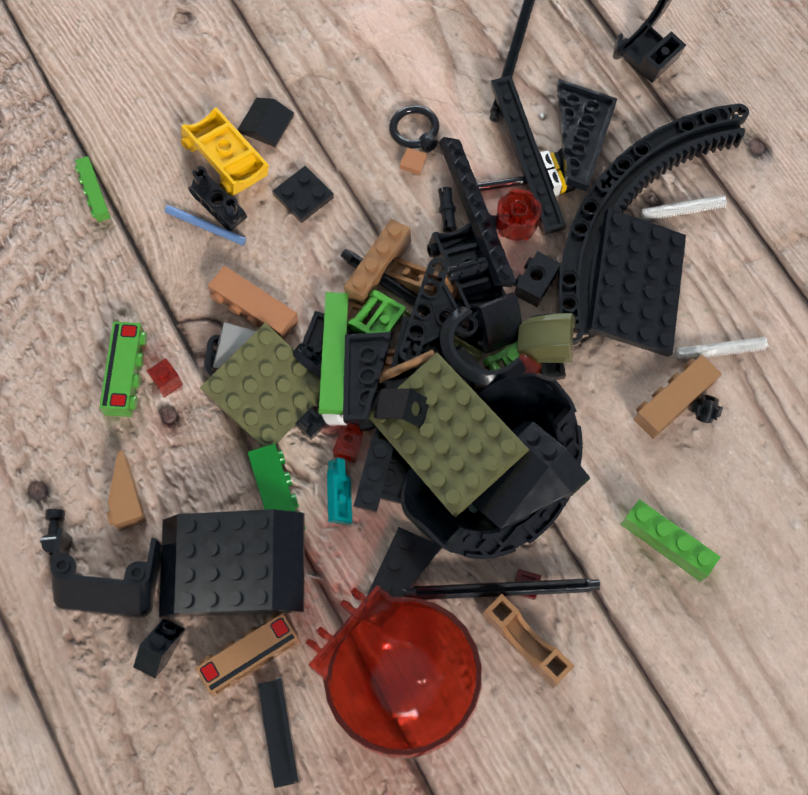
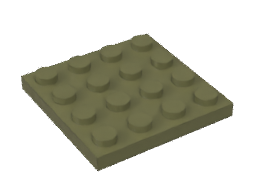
M266 323L200 387L218 407L261 447L272 444L276 445L310 407L312 408L319 401L321 379L293 356L294 349Z

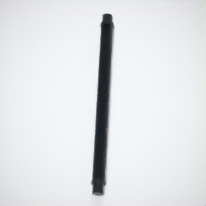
M535 0L523 1L501 78L510 75L513 77ZM495 98L490 110V120L492 122H498L501 116Z
M347 249L341 254V257L354 268H357L363 260L355 252L352 253ZM383 273L379 284L414 306L417 294ZM425 305L417 308L426 316L430 314L429 308ZM441 313L439 315L440 322L444 323L449 315ZM461 324V328L464 331H471L470 329ZM476 333L471 337L459 336L468 344L487 354V352L482 350L483 337Z
M589 578L413 586V588H403V599L417 601L497 597L501 594L504 596L590 593V591L600 590L599 579L590 580Z

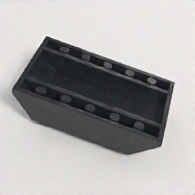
M267 509L176 514L163 519L159 617L304 612L305 513Z

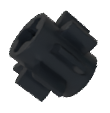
M702 395L701 398L694 400L691 411L696 412L695 418L704 423H712L713 419L717 420V417L721 416L723 407L718 406L719 399L716 397Z

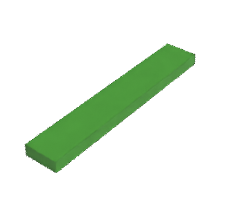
M326 292L319 414L343 415L348 293Z

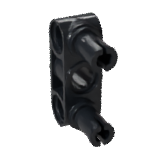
M197 167V171L194 169L192 172L194 179L188 187L190 193L225 229L232 231L247 219L245 211L238 205L235 197L229 196L207 175V170L204 167ZM215 201H222L221 204H213Z

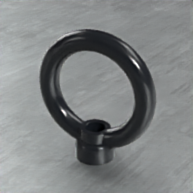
M410 105L401 108L392 116L389 132L397 144L406 148H422L425 153H429L438 145L436 136L438 135L440 125L438 117L431 109L421 105ZM415 113L426 116L431 122L429 133L422 134L418 140H409L399 134L397 126L404 116Z

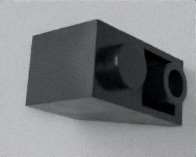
M164 618L139 645L133 668L156 678L168 664L185 632V628Z

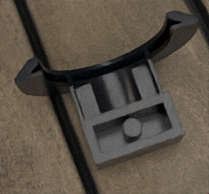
M659 0L654 10L629 39L625 38L623 40V34L621 33L614 45L613 58L618 60L624 57L651 83L680 57L686 47V44L672 31L663 38L653 29V26L664 14L672 0Z
M461 306L449 315L443 323L440 332L441 357L475 393L499 380L526 372V368L519 357L502 369L486 371L461 344L455 348L454 332L459 325L471 317L472 311L469 308Z

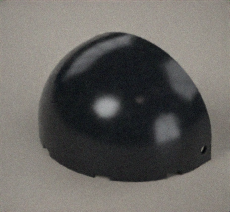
M522 373L499 380L476 393L511 431L522 421L535 422L564 446L581 465L583 440L581 426L578 425L575 416L577 410L569 395L556 379L537 373ZM411 466L405 476L401 491V506L404 514L423 534L445 550L473 559L501 557L515 552L516 548L527 542L529 544L532 543L553 524L570 499V497L567 499L563 497L551 503V507L545 510L541 508L529 514V518L501 531L479 510L473 513L467 507L455 518Z

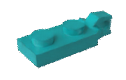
M336 458L328 461V522L341 525H349L353 522L351 477H348L347 473H345V459Z

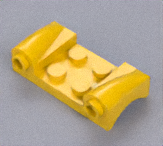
M217 107L200 122L191 125L183 124L181 126L182 138L180 141L183 148L191 152H195L198 149L220 174L219 186L230 196L240 193L268 176L269 164Z

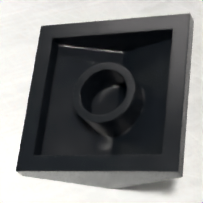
M256 97L237 130L243 135L276 148L294 117V112L275 99Z

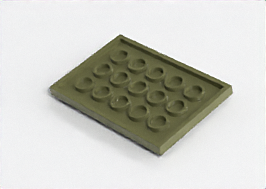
M436 352L397 388H410L427 397L426 404L429 405L424 424L418 428L404 420L374 418L376 408L371 412L369 419L456 518L524 456L529 449ZM414 402L412 413L417 416L420 407L417 402Z

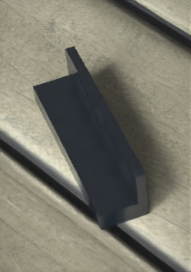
M277 677L274 681L258 684L274 788L300 783L284 680L282 677Z

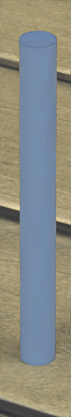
M167 205L165 208V213L239 245L244 246L246 243V238L170 205Z

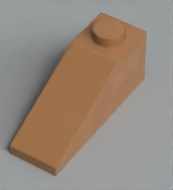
M396 258L384 273L418 295L427 268ZM434 271L432 279L436 280L439 272ZM446 277L445 283L451 295H453L454 290ZM431 284L424 287V291L428 295L432 296L437 293L436 287Z
M123 450L117 452L108 498L110 511L106 512L110 525H114L119 531L147 522L128 458Z

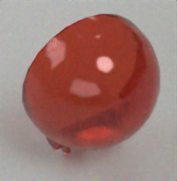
M378 585L367 597L357 588H353L350 593L361 604L356 609L346 600L340 603L342 608L351 616L333 636L321 626L316 630L318 635L327 641L326 645L320 648L311 639H308L305 643L317 654L308 665L312 671L323 679L327 703L337 724L354 742L370 752L388 758L411 759L431 754L450 744L468 725L477 709L482 691V664L477 645L467 627L452 612L434 602L417 597H391Z

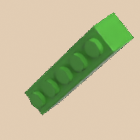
M86 156L75 160L77 165L74 167L77 174L80 173L79 181L81 185L84 184L83 192L89 198L86 199L88 206L93 209L90 210L92 217L96 218L97 222L110 219L108 208L89 157Z

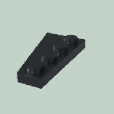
M391 332L345 335L343 421L345 424L369 422L392 339Z

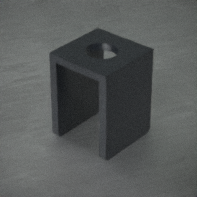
M410 388L382 389L374 418L404 420L420 428L424 424L429 405L426 404L427 397ZM414 402H417L420 407L417 416L412 413Z

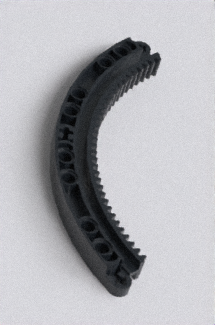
M737 103L709 108L683 116L657 128L621 153L597 178L583 199L571 224L561 256V265L557 279L556 314L573 313L575 317L574 333H577L576 337L573 338V345L578 344L583 335H590V338L597 335L588 332L604 211L610 208L623 213L628 208V205H631L633 199L637 198L638 193L641 194L643 189L648 187L649 183L652 184L655 178L659 179L661 174L665 175L667 169L671 171L673 166L678 167L680 162L684 164L687 159L693 160L694 156L699 158L701 153L707 155L709 150L712 153H715L717 148L722 151L724 146L730 149L732 144L735 148H738L745 133V128H741L740 125L745 123L749 115V109L744 104ZM568 280L572 282V284H566L564 281ZM563 305H570L572 309H567Z

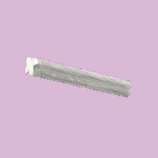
M726 195L641 209L642 220L646 221L647 219L648 221L651 218L654 220V217L655 220L656 217L659 219V216L661 219L664 216L667 218V215L672 217V214L677 216V213L678 215L680 213L685 215V212L690 214V211L695 213V210L696 212L698 210L703 212V209L708 211V208L709 210L711 208L712 210L713 208L716 209V207L721 209V206L726 208Z
M760 337L758 339L728 341L703 346L681 347L676 350V355L679 361L680 359L683 361V359L686 360V357L687 360H689V357L690 359L694 357L697 359L701 355L708 358V355L711 357V354L712 357L713 355L716 357V354L721 356L722 353L724 356L727 353L732 355L733 352L738 354L741 351L742 353L744 351L745 353L746 351L749 352V350L754 352L757 349L762 351L769 347L766 337Z

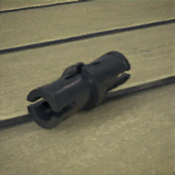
M442 187L438 189L440 199L439 213L442 216L443 231L452 232V228L453 231L457 229L455 222L456 206L453 204L452 188Z

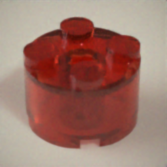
M513 189L500 198L496 211V227L500 236L515 241L529 240L538 228L542 212L541 203L539 200L537 201L534 194L524 189Z

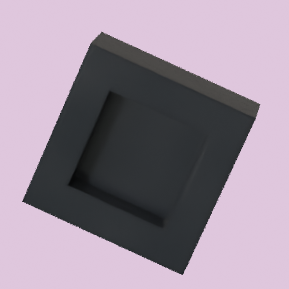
M311 407L295 423V427L310 440L327 425L323 417Z

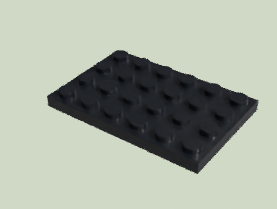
M610 208L604 211L588 332L663 356H671L674 348L686 235Z

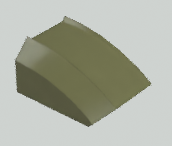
M573 313L542 315L529 318L519 325L517 352L524 362L573 363L572 347L575 328Z

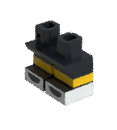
M562 148L554 153H549V151L540 152L555 196L575 191V187L565 183Z

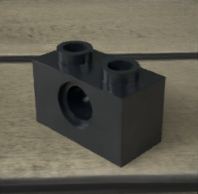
M537 251L534 258H528L524 269H526L524 274H519L516 278L517 283L513 285L516 287V296L538 307L557 276L561 263ZM536 276L540 280H533L531 277Z

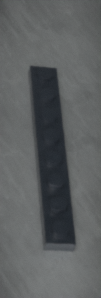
M510 75L491 80L492 91L543 233L546 235L565 230L564 218L513 78Z
M443 137L439 141V145L482 255L489 264L487 268L494 286L512 287L517 282L462 143L459 139Z

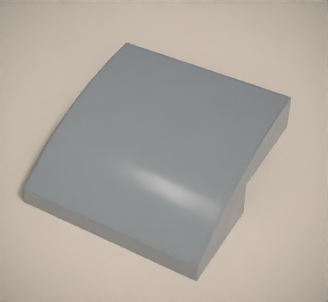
M223 322L213 367L219 369L256 331Z

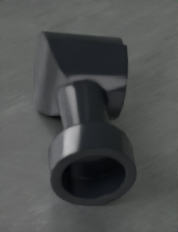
M47 509L45 511V520L49 521L47 535L40 539L42 549L50 556L53 555L60 522L65 520V511L61 509Z

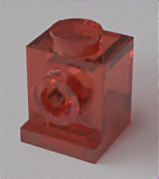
M347 424L346 427L340 426L333 448L334 458H342L353 463L357 462L364 438L360 427L354 424ZM345 438L353 439V441L348 443L345 441Z

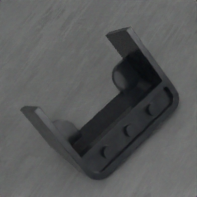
M58 528L50 565L53 601L56 606L67 611L143 618L150 614L153 608L161 562L162 545L157 538H151L147 562L135 561L128 565L125 570L124 580L75 575L77 563L69 555L72 537L64 529Z

